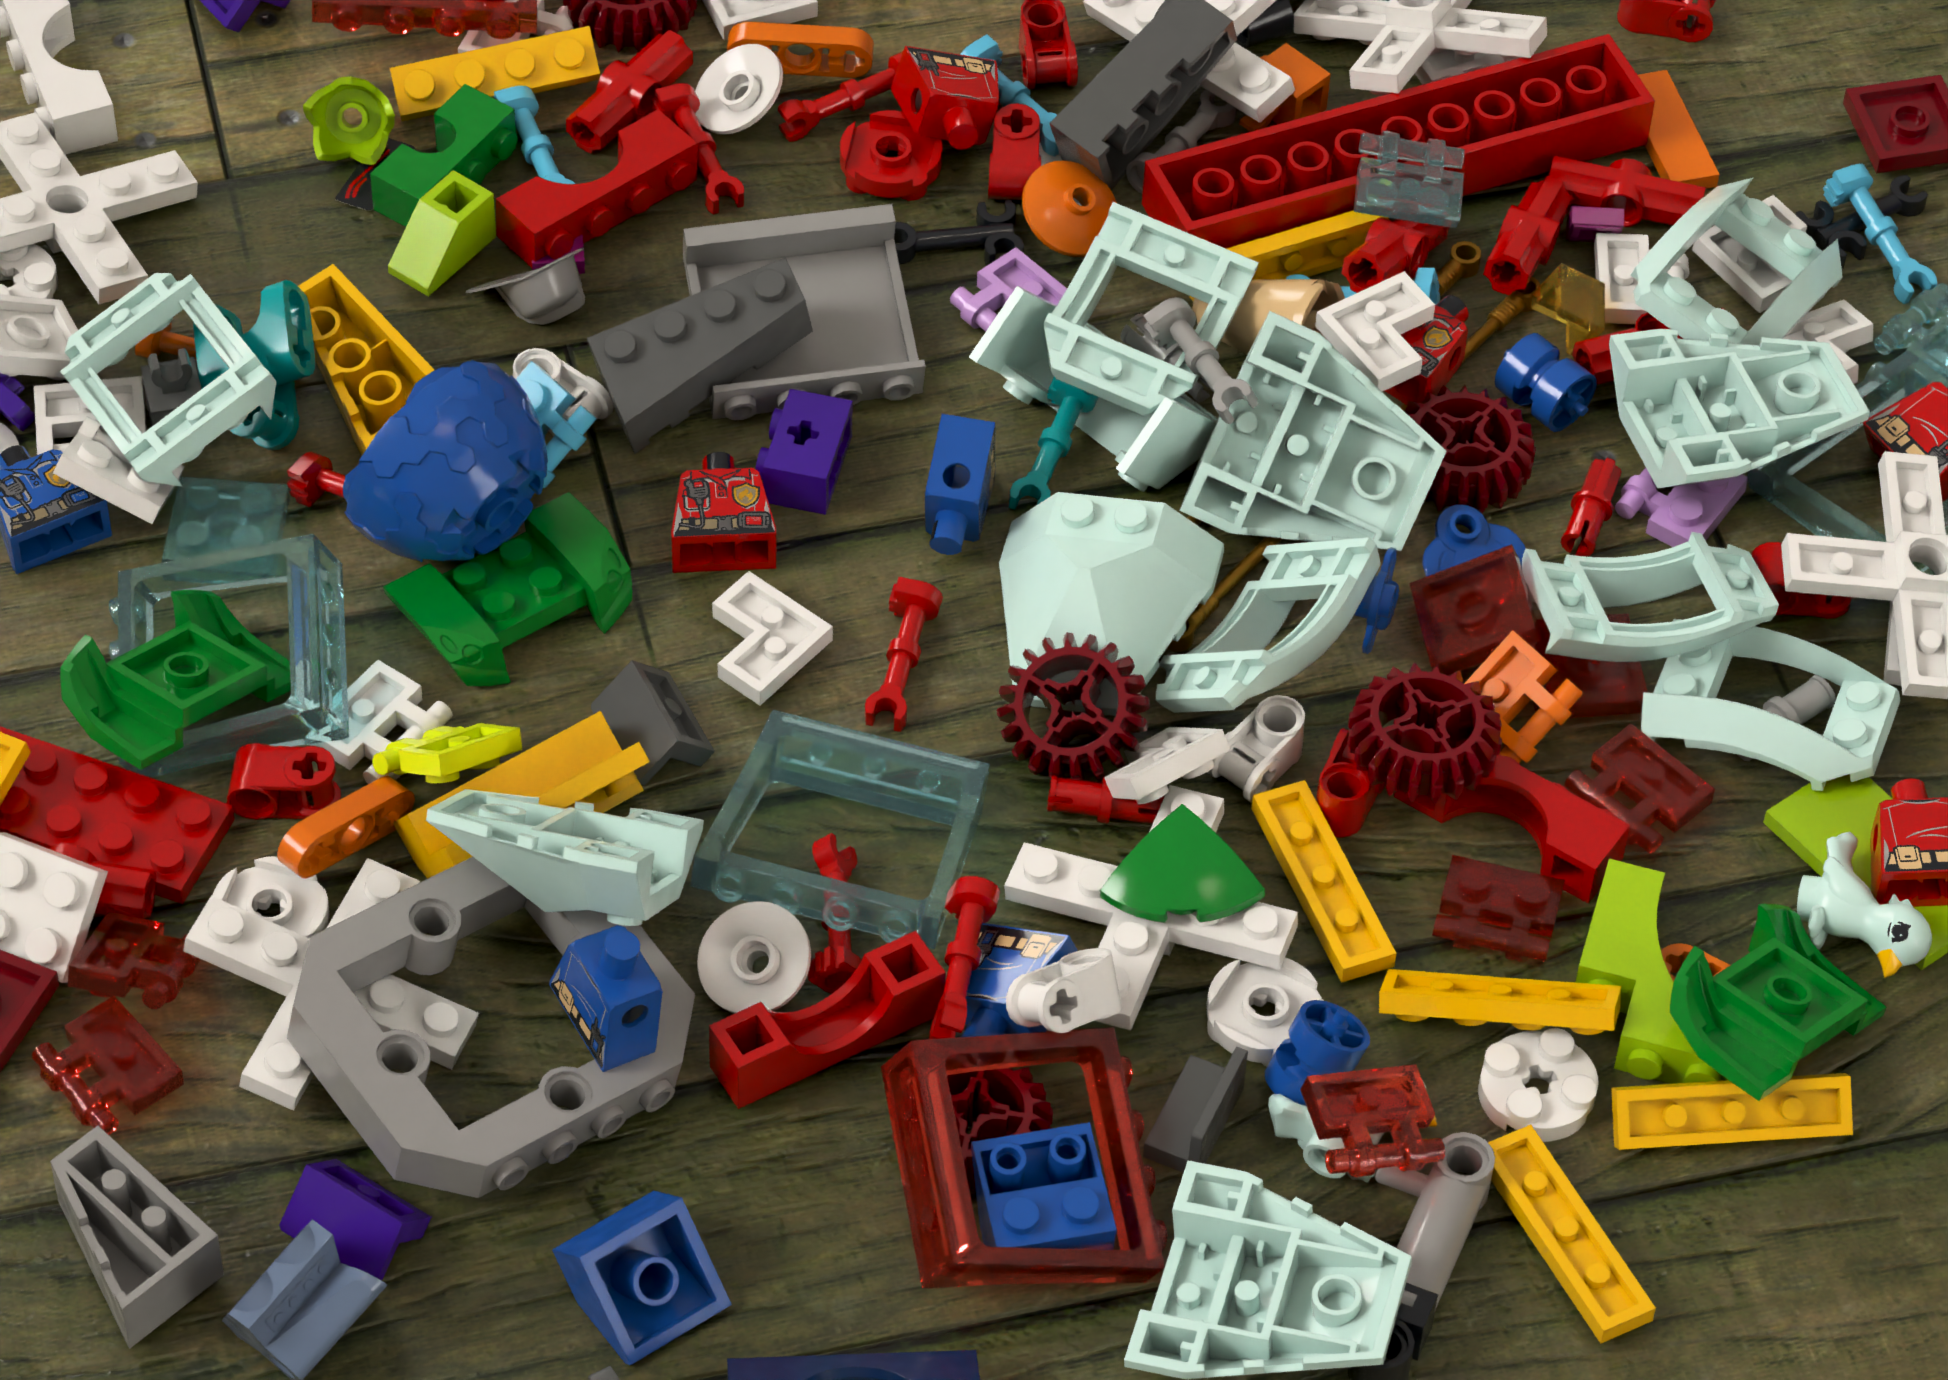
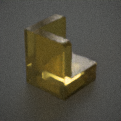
M1561 263L1532 292L1531 309L1566 324L1567 354L1572 355L1575 342L1598 337L1605 330V283Z

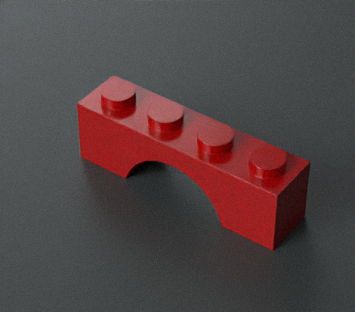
M658 109L618 131V164L607 175L581 184L556 183L536 176L496 198V236L531 268L532 260L536 262L546 255L556 260L572 249L574 239L580 235H583V244L595 237L602 236L612 227L636 214L643 213L653 204L677 191L684 190L696 181L697 142Z
M1467 739L1457 741L1454 748L1463 744ZM1497 755L1494 769L1490 772L1489 777H1482L1476 791L1463 788V793L1460 794L1457 801L1443 793L1435 805L1426 795H1419L1411 804L1406 792L1399 791L1394 794V798L1440 823L1463 814L1476 812L1493 813L1515 821L1531 834L1539 847L1541 854L1539 877L1588 904L1601 888L1608 860L1622 861L1624 857L1630 824L1620 820L1611 811L1598 808L1570 793L1561 784L1550 782L1522 767L1517 761L1508 756Z
M915 930L865 953L852 976L834 993L812 1006L793 1012H775L768 1009L762 1002H759L709 1025L710 1068L737 1108L740 1109L933 1019L940 998L943 995L946 972Z

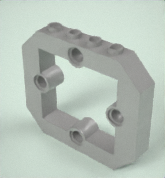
M471 857L310 936L292 1008L287 1039L394 1180L480 1198L496 1188L507 1190L514 1187L525 1178L530 1170L547 1161L550 1164H556L564 1160L579 1144L596 1135L599 1138H604L613 1134L624 1124L626 1119L644 1109L647 1112H653L663 1107L675 1093L674 1088L683 1062L695 993L640 925H620L638 938L640 952L659 980L663 991L655 1052L602 1072L595 1059L579 1068L561 1066L551 1069L542 1077L537 1090L458 1130L425 1087L430 1065V1049L427 1043L418 1034L408 1030L394 1029L383 1032L355 996L354 992L403 967L419 975H433L444 971L450 966L454 958L459 939L523 907L562 956L568 945L575 940L618 925L607 921V913L591 910L544 912L485 865ZM389 1069H398L405 1073H396ZM556 1105L565 1106L570 1108L571 1110H564L562 1108L557 1107Z

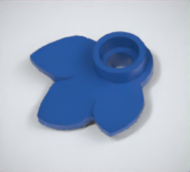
M1459 504L1446 508L1439 515L1435 523L1436 538L1424 550L1422 560L1425 575L1432 587L1442 586L1457 578L1470 592L1485 602L1491 603L1502 587L1505 570L1522 569V557L1526 547L1520 538L1509 528L1488 523L1486 518L1477 509ZM1455 524L1464 525L1471 533L1464 534L1460 532Z
M1393 547L1388 548L1378 576L1375 575L1355 612V616L1367 619L1366 633L1362 646L1364 654L1371 652L1378 629L1385 630L1388 627L1397 605L1399 585L1392 581L1397 550Z

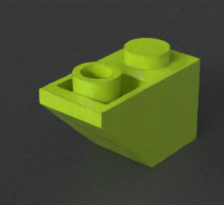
M454 170L451 171L419 199L388 264V273L429 297L496 238L494 193Z

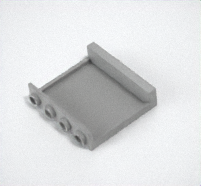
M892 204L684 229L683 261L690 296L786 257L806 300L813 332L758 370L750 368L734 379L731 384L713 386L712 395L709 397L712 419L729 418L731 420H744L755 414L773 412L775 408L783 409L790 389L852 400L853 405L860 401L880 398L903 400L913 394L923 393L926 365L924 360H919L894 242L896 220Z

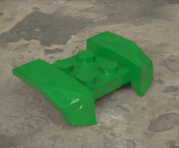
M570 492L532 510L524 521L526 532L502 543L489 553L479 555L444 574H441L431 563H428L383 586L387 597L425 636L466 686H494L511 683L502 649L587 605L598 628L605 634L632 601L631 570L608 529Z
M177 590L170 591L174 605L175 628L107 663L93 638L85 634L60 667V683L63 702L88 736L113 754L142 770L184 747L183 728L198 722L200 719L241 699L249 693L268 703L307 682L308 673L251 634L236 619L218 595L211 591Z
M1758 904L1757 921L1748 949L1750 953L1715 976H1712L1703 950L1694 945L1675 977L1670 1000V1014L1696 1055L1758 1101L1791 1080L1799 1060L1843 1030H1846L1853 1036L1882 1017L1887 1008L1829 962L1811 941L1799 914L1788 906L1779 904Z

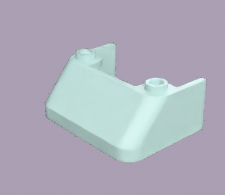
M1017 286L969 358L1008 379L1003 388L1017 399L1029 405L1033 398H1036L1058 412L1060 406L1051 403L1052 400L1047 398L1048 389L1054 375L1050 370L1044 330V321L1048 313H1052L1057 305ZM1088 322L1084 326V328L1106 336ZM1185 393L1173 400L1165 396L1155 411L1144 416L1099 397L1092 411L1079 414L1075 425L1116 456L1115 460L1119 463L1116 469L1119 470L1118 475L1140 491L1145 492L1148 486L1156 489L1162 488L1201 458L1218 418Z

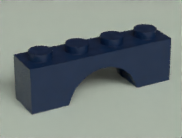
M976 1350L727 1358L728 1380H980Z

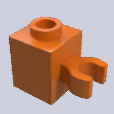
M1287 43L1271 54L1261 56V59L1292 78L1295 91L1261 123L1246 115L1240 119L1239 124L1251 132L1266 128L1271 120L1281 124L1324 112L1327 109L1331 73Z

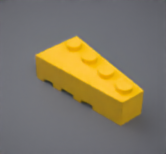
M332 264L298 287L306 294L309 302L315 361L361 455H363L381 427L406 404V400L415 383L433 372L434 369L344 274Z

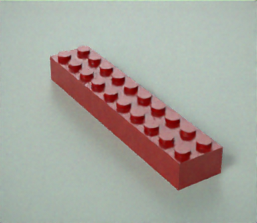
M1610 34L1536 53L1531 58L1522 57L1401 90L1399 94L1390 93L1146 160L1142 206L1149 217L1225 249L1376 203H1380L1390 217L1407 212L1411 208H1416L1424 201L1436 204L1550 172L1554 155L1585 162L1646 145L1655 100Z

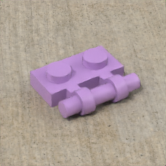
M1015 247L977 272V287L981 291L973 295L966 288L959 287L952 293L950 303L961 311L960 316L974 329L981 327L986 332L997 316L994 311L1004 306L1017 286L1055 305L1059 303L1067 288Z
M1645 467L1640 475L1630 477L1622 487V497L1616 503L1615 510L1619 516L1625 519L1633 518L1638 511L1649 516L1646 534L1671 547L1688 542L1691 532L1702 533L1704 539L1707 540L1745 492L1748 477L1741 474L1736 477L1672 486L1674 488L1666 496L1656 490L1657 487Z

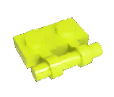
M478 723L466 728L462 726H440L427 730L421 739L403 738L391 742L387 745L385 751L376 753L373 756L372 763L375 771L380 775L391 772L397 775L411 773L425 775V780L428 783L452 782L460 778L459 771L493 768L500 765V757L522 750L521 732L518 727Z

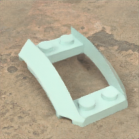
M1753 178L1717 186L1693 205L1635 267L1631 273V276L1638 281L1637 286L1633 290L1635 303L1668 328L1678 330V335L1683 339L1709 341L1711 333L1728 334V343L1760 345L1761 337L1783 339L1799 320L1825 296L1827 291L1831 287L1835 288L1843 278L1838 238L1823 251L1816 247L1815 241L1807 233L1799 229L1790 228L1774 216L1772 209L1767 204L1743 194ZM1713 225H1716L1792 281L1749 331L1739 326L1738 320L1731 313L1724 309L1713 307L1698 296L1690 283L1682 278L1672 277L1667 273L1675 262Z
M1113 202L1098 236H1095L1069 287L1053 312L1048 313L1044 321L1051 373L1062 382L1140 415L1150 414L1159 407L1165 396L1173 400L1192 389L1201 375L1194 374L1187 366L1184 359V351L1175 365H1172L1084 328L1106 290L1117 266L1208 303L1195 332L1202 341L1210 342L1217 349L1245 295L1259 262Z
M154 273L68 338L65 353L70 359V364L60 372L143 481L183 487L172 473L174 469L182 463L194 460L201 454L206 445L226 430L238 427L245 421L248 414L258 406L261 407L270 420L272 418L276 380L191 274L183 280L177 281L171 273ZM184 310L229 369L142 434L97 373L107 366L119 363L126 357L132 347L148 335L166 328L172 321V318Z
M1691 532L1688 542L1669 549L1637 556L1613 558L1566 554L1562 564L1541 561L1536 550L1525 549L1522 557L1520 600L1536 602L1551 633L1545 654L1609 662H1639L1677 656L1716 644L1760 623L1771 621L1776 615L1779 606L1749 551L1728 544L1726 549L1708 546L1702 533ZM1701 584L1704 585L1717 609L1689 619L1652 624L1609 622L1603 608L1624 607L1655 601L1692 589Z
M1364 537L1266 546L1262 555L1269 560V563L1259 581H1248L1234 606L1216 629L1188 653L1163 656L1159 665L1166 670V680L1164 684H1157L1155 700L1174 713L1234 710L1247 699L1271 690L1301 673L1332 646L1354 616L1381 565L1377 544L1371 538ZM1318 599L1307 616L1290 634L1271 649L1263 650L1280 630L1296 600Z
M1754 626L1716 644L1681 655L1667 657L1654 692H1643L1641 740L1642 744L1653 745L1656 737L1684 739L1686 748L1716 750L1757 759L1778 766L1810 781L1812 790L1823 791L1826 781L1850 774L1851 782L1874 776L1901 700L1897 688L1851 661L1797 637ZM1732 656L1755 658L1792 666L1819 675L1841 686L1823 736L1794 721L1763 709L1716 698Z

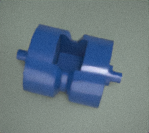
M1538 333L1529 334L1518 341L1511 349L1505 351L1504 359L1496 372L1495 387L1520 406L1525 407L1532 404L1531 413L1533 417L1551 431H1562L1575 422L1579 416H1584L1588 412L1587 406L1597 386L1596 377L1572 359L1565 358L1559 361V349Z
M1307 1001L1301 1006L1289 1027L1290 1038L1285 1039L1280 1044L1265 1069V1080L1274 1094H1281L1298 1104L1313 1107L1338 1099L1346 1084L1345 1076L1351 1074L1358 1065L1370 1044V1035L1364 1024L1346 1009L1327 1001Z

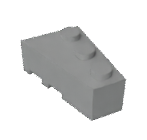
M98 1125L50 1161L58 1202L129 1349L224 1275L218 1235Z

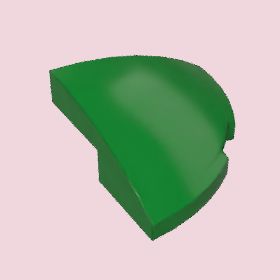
M1181 804L1154 827L1124 858L1100 889V897L1128 914L1156 922L1165 923L1168 920L1167 911L1177 915H1187L1197 911V920L1201 923L1228 917L1254 905L1265 897V889L1228 844L1196 814Z

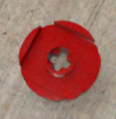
M884 110L871 113L869 122L862 123L856 127L855 121L842 134L840 140V167L846 176V185L851 191L858 194L868 193L886 198L901 197L908 201L921 199L927 192V186L933 183L940 173L942 167V140L920 136L915 133L903 111ZM888 150L898 151V157L885 156Z

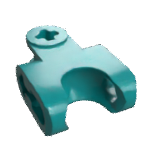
M289 280L266 286L261 291L260 314L256 324L245 334H243L240 319L231 311L215 304L276 380L271 420L261 407L258 406L248 414L242 424L230 430L239 437L253 439L257 445L268 450H280L295 438L299 428L300 417L297 410L294 381L310 376L315 370V351L308 298L295 283ZM193 323L198 376L201 388L203 389L227 371L229 367Z

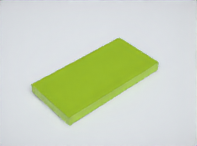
M1850 774L1826 781L1823 791L1812 790L1811 782L1768 809L1763 823L1821 877L1824 873V863L1827 860V839L1833 836L1837 837L1845 832H1851L1858 838L1857 848L1851 859L1853 871L1871 890V830L1879 803L1893 798L1870 777L1851 782ZM1948 905L1914 907L1926 919L1932 933V944L1926 957L1915 964L1920 970L1925 969L1948 953Z

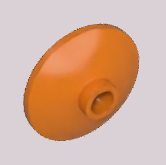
M1064 160L1046 163L1035 170L1027 180L1022 194L1024 216L1035 236L1050 249L1070 257L1086 256L1095 236H1098L1108 216L1112 203H1117L1109 186L1082 164ZM1073 198L1078 200L1082 206L1078 205Z

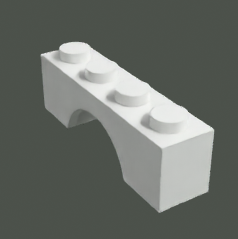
M0 0V38L8 36L10 41H6V47L14 71L23 70L24 74L20 75V81L28 105L37 104L38 108L34 109V113L38 114L64 154L118 141L113 103L99 71L71 68L53 59L61 49L75 41L69 1Z

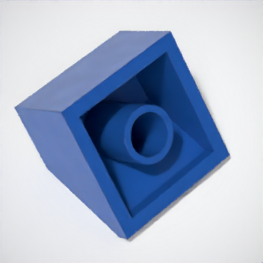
M652 1191L552 1249L577 1304L627 1365L634 1364L732 1305L682 1197Z

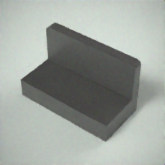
M631 660L591 704L594 714L599 711L602 712L622 751L640 742L650 761L634 770L641 786L646 785L670 758L701 767L715 752L676 683L667 671Z
M1236 1047L1225 1068L1190 1055L1144 1143V1158L1183 1173L1188 1160L1206 1163L1244 1089L1247 1050Z

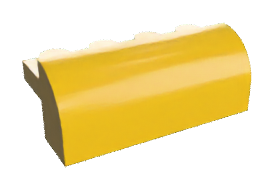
M599 711L393 822L413 861L428 879L473 857L426 821L427 809L465 789L539 797V804L564 809L574 808L575 801L594 803L593 811L604 813L644 791L634 770L650 761L640 742L622 751L602 712Z

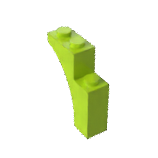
M1609 859L1575 983L1621 986L1620 1012L1627 1013L1620 1038L1614 1069L1631 1073L1640 1079H1655L1670 1084L1728 1080L1696 1055L1670 1014V1000L1674 982L1663 960L1657 931V908L1665 873Z

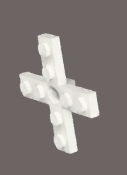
M1084 0L1083 3L1087 15L1131 41L1154 18L1158 8L1165 0ZM1276 0L1205 1L1233 20L1236 36H1238ZM1237 43L1232 45L1197 87L1198 89L1202 86L1259 123L1295 91L1292 78Z
M1305 0L1293 14L1294 33L1312 35L1318 40H1332L1335 38L1359 40L1362 44L1369 45L1349 70L1351 89L1369 90L1370 93L1378 96L1390 93L1399 94L1434 48L1453 50L1459 55H1472L1476 53L1497 54L1507 60L1522 57L1531 58L1547 37V19L1540 16L1466 9L1472 0Z
M36 112L0 122V159L22 190L21 193L0 198V253L45 241L53 253L64 252L98 304L120 299L148 279V274L112 224V221L197 198L198 182L177 152L173 150L79 176Z
M1884 451L1878 462L1886 542L1787 533L1781 544L1785 591L1892 601L1902 695L1948 699V535H1946L1938 459L1937 456ZM1912 562H1919L1928 566L1935 575L1921 572Z
M1170 785L1168 788L1169 792L1163 799L1150 831L1183 804L1216 833L1224 815V798ZM1025 842L1004 885L1005 900L1108 926L1098 948H1106L1112 952L1122 1010L1111 1017L1095 1021L1131 1030L1163 954L1170 956L1175 943L1280 970L1298 927V912L1257 902L1228 917L1201 923L1197 920V911L1187 915H1177L1167 911L1168 920L1165 923L1139 918L1112 906L1100 897V889L1118 866Z
M367 858L327 928L420 883V881ZM211 895L186 936L183 951L286 996L244 1068L239 1087L294 1111L314 1076V1073L287 1039L292 1008L310 938ZM391 974L354 992L355 996L383 1032L398 1029L418 1034L430 1049V1060L451 1070L476 1027L479 1015L478 1012Z

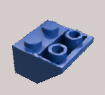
M1090 1122L971 1142L980 1230L993 1282L1111 1262L1117 1229Z

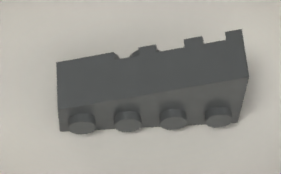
M1165 0L1158 8L1154 18L1050 122L1061 159L1084 165L1107 184L1112 191L1126 174L1128 164L1147 149L1237 41L1233 20L1205 0Z
M785 257L590 336L587 340L600 378L612 399L615 412L634 454L650 444V437L667 425L674 428L690 417L688 411L710 397L713 386L731 384L734 379L750 368L758 370L813 332L806 300Z

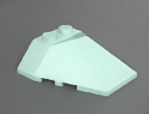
M1269 311L1236 378L1242 379L1249 384L1257 397L1258 405L1252 408L1244 399L1234 401L1229 407V411L1235 420L1231 424L1225 423L1219 416L1198 462L1179 511L1232 534L1311 542L1369 537L1377 544L1379 549L1393 547L1398 551H1402L1447 451L1397 404H1394L1369 378L1340 354L1320 333Z
M1653 329L1610 335L1609 348L1619 418L1657 489L1739 476L1867 421L1869 418V409L1830 343L1761 337L1760 345L1728 343V334L1711 333L1709 341L1677 338L1678 330Z
M1064 492L1055 493L1011 522L999 561L1010 666H1019L1026 670L1028 665L1023 657V652L1025 649H1030L1034 651L1037 657L1045 654L1042 646V640L1045 637L1050 638L1055 648L1058 649L1064 647L1063 638L1067 632L1073 633L1077 647H1082L1084 639L1087 635L1091 634L1097 638L1098 652L1106 644L1112 642L1116 644L1119 651L1116 660L1130 656L1135 664V668L1130 675L1141 674L1147 685L1160 667L1159 658L1172 640L1178 642L1186 631L1185 622L1199 603L1205 605L1213 594L1225 551L1224 543L1166 503ZM1081 670L1062 672L1050 679L1058 683H1067L1073 680ZM1104 678L1099 686L1101 695L1096 702V707L1101 709L1104 715L1116 716L1118 691ZM1034 696L1031 703L1032 707L1047 708L1040 698ZM1075 700V706L1072 701L1065 705L1061 703L1063 710L1085 712L1081 700Z
M465 789L427 809L426 817L427 822L544 912L591 910L607 913V921L625 926H639L643 920H648L679 899L704 824L702 819L647 809L630 808L629 815L622 817L594 812V803L575 801L574 808L564 809L539 804V797Z
M1188 1160L1172 1208L1174 1240L1151 1311L1142 1309L1139 1311L1124 1358V1366L1181 1379H1197L1383 1365L1412 1264V1256L1346 1222L1339 1226L1313 1213L1312 1205L1297 1197L1290 1201L1264 1188L1262 1179L1246 1171Z

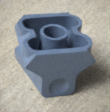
M312 1219L233 1306L222 1321L238 1338L259 1351L291 1380H303L387 1287V1284L367 1272L340 1263L333 1234Z

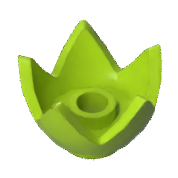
M357 77L337 78L331 84L317 90L303 105L304 114L313 125V146L316 157L320 161H337L350 157L362 164L374 165L383 154L389 134L395 125L394 110L388 98L372 83ZM348 108L357 109L362 115V122L357 125L349 124L344 118V111Z

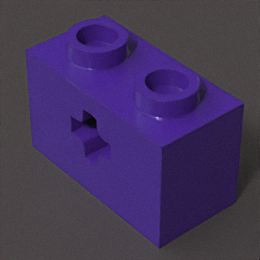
M796 389L789 390L783 409L775 408L771 417L769 427V439L772 440L769 448L761 447L756 462V470L759 471L761 480H763L769 504L826 515L852 438V400Z

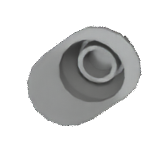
M584 248L577 249L541 268L470 288L466 290V293L495 287L517 317L528 323L540 325L555 322L582 308L585 304V295L574 255L583 251Z

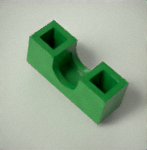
M464 84L434 113L436 150L440 152L423 153L402 143L370 173L373 210L406 227L419 199L451 171L454 170L480 185L485 175L501 160L508 159L517 146L518 137L515 127L514 108Z

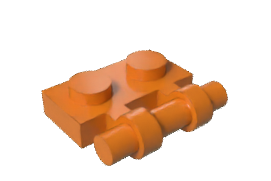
M1513 630L1464 684L1479 681L1480 690L1482 691L1481 695L1493 696L1494 712L1500 714L1502 723L1500 737L1506 745L1500 751V755L1508 756L1520 764L1522 760L1528 763L1535 756L1538 750L1534 747L1556 723L1560 726L1565 723L1572 715L1569 709L1582 696L1583 692L1567 678L1552 695L1543 688L1558 670ZM1530 700L1534 701L1540 708L1516 732L1509 723Z

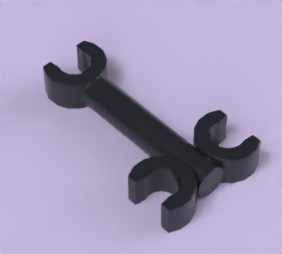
M1902 175L1894 178L1891 182L1889 194L1875 202L1884 216H1891L1897 213L1901 216L1912 217L1923 212L1928 194L1922 191L1914 196L1905 195L1908 192L1911 178L1908 175ZM1820 200L1815 205L1813 214L1815 220L1808 218L1802 211L1796 212L1795 215L1807 225L1806 233L1813 238L1817 247L1821 250H1825L1838 238L1842 269H1844L1847 256L1845 251L1853 254L1859 261L1864 259L1867 242L1858 232L1867 227L1857 211L1833 222L1834 211L1832 207Z
M1005 200L1004 214L994 216L987 212L985 202H979L976 216L977 226L915 231L907 223L896 222L894 242L899 264L910 262L915 257L916 252L984 246V262L986 266L995 261V256L998 253H1008L1015 247L1024 253L1022 239L1014 234L1016 221L1015 204L1012 200Z

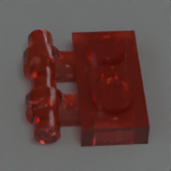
M1629 724L1593 753L1590 767L1599 773L1597 777L1592 780L1579 769H1576L1568 776L1564 784L1576 796L1598 808L1611 811L1620 820L1630 824L1626 843L1629 845L1636 843L1649 854L1654 853L1664 839V836L1650 826L1658 820L1675 833L1712 803L1715 792L1712 786L1632 724ZM1620 790L1636 802L1637 805L1629 810L1612 795Z
M1452 855L1441 897L1439 913L1460 918L1437 914L1432 936L1453 940L1454 947L1471 950L1472 945L1505 952V958L1522 962L1523 957L1546 962L1551 939L1529 935V933L1552 938L1565 880ZM1478 922L1487 923V924H1491V925H1495V926H1500V927H1504V928H1509V929H1511V930H1507V929H1503V928H1499V927H1494V926H1490V925H1486V924H1481V923H1478Z
M108 912L70 963L68 986L88 990L95 996L106 998L115 996L125 998L132 987L144 989L145 991L142 994L143 1003L148 1008L159 1009L165 1003H169L177 997L184 984L183 978L189 977L200 963V958L183 951L185 938L188 934L184 935L181 939L165 936V923Z
M114 995L65 1025L67 1040L72 1045L58 1052L51 1043L45 1042L36 1047L32 1053V1059L41 1068L40 1077L52 1091H61L72 1103L70 1111L84 1126H92L93 1128L98 1125L108 1135H111L119 1126V1120L109 1110L117 1102L122 1101L136 1115L184 1085L182 1070ZM91 1066L102 1080L89 1087L79 1074Z
M1416 1064L1307 1076L1300 1090L1319 1140L1341 1137L1345 1147L1326 1152L1325 1164L1330 1174L1349 1172L1352 1177L1372 1176L1376 1169L1397 1166L1402 1172L1422 1170L1425 1163L1444 1160L1445 1146L1442 1139H1422L1419 1128L1429 1127L1435 1116V1111ZM1384 1132L1391 1133L1394 1143L1373 1145L1369 1135Z

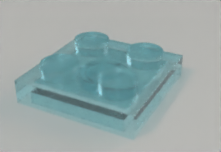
M180 476L179 482L183 487L178 486L162 555L163 573L273 581L290 502L288 485Z

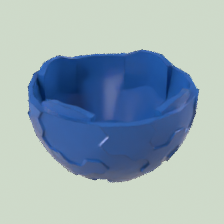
M474 360L464 362L459 367L438 368L415 383L406 400V404L381 427L359 459V464L345 476L343 496L347 502V508L344 513L352 526L368 540L398 556L419 562L423 560H469L474 558L475 553L479 555L487 554L502 543L507 542L518 531V528L533 510V504L530 500L534 493L541 494L544 478L547 476L548 457L545 437L527 393L512 375L509 376L495 363L477 362Z

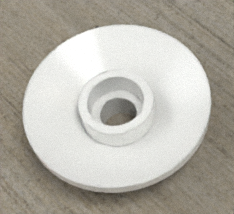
M759 44L741 45L719 56L706 69L695 90L700 101L699 110L695 115L700 124L708 131L716 134H733L752 126L760 120L774 104L782 86L783 68L779 58L769 48Z
M754 901L734 906L721 914L710 925L701 941L697 959L701 984L708 996L717 1005L735 1014L759 1002H762L768 1009L775 1011L787 1004L803 986L811 963L810 941L800 921L792 913L779 905L770 902ZM768 956L769 963L767 967L760 973H754V961L758 957Z

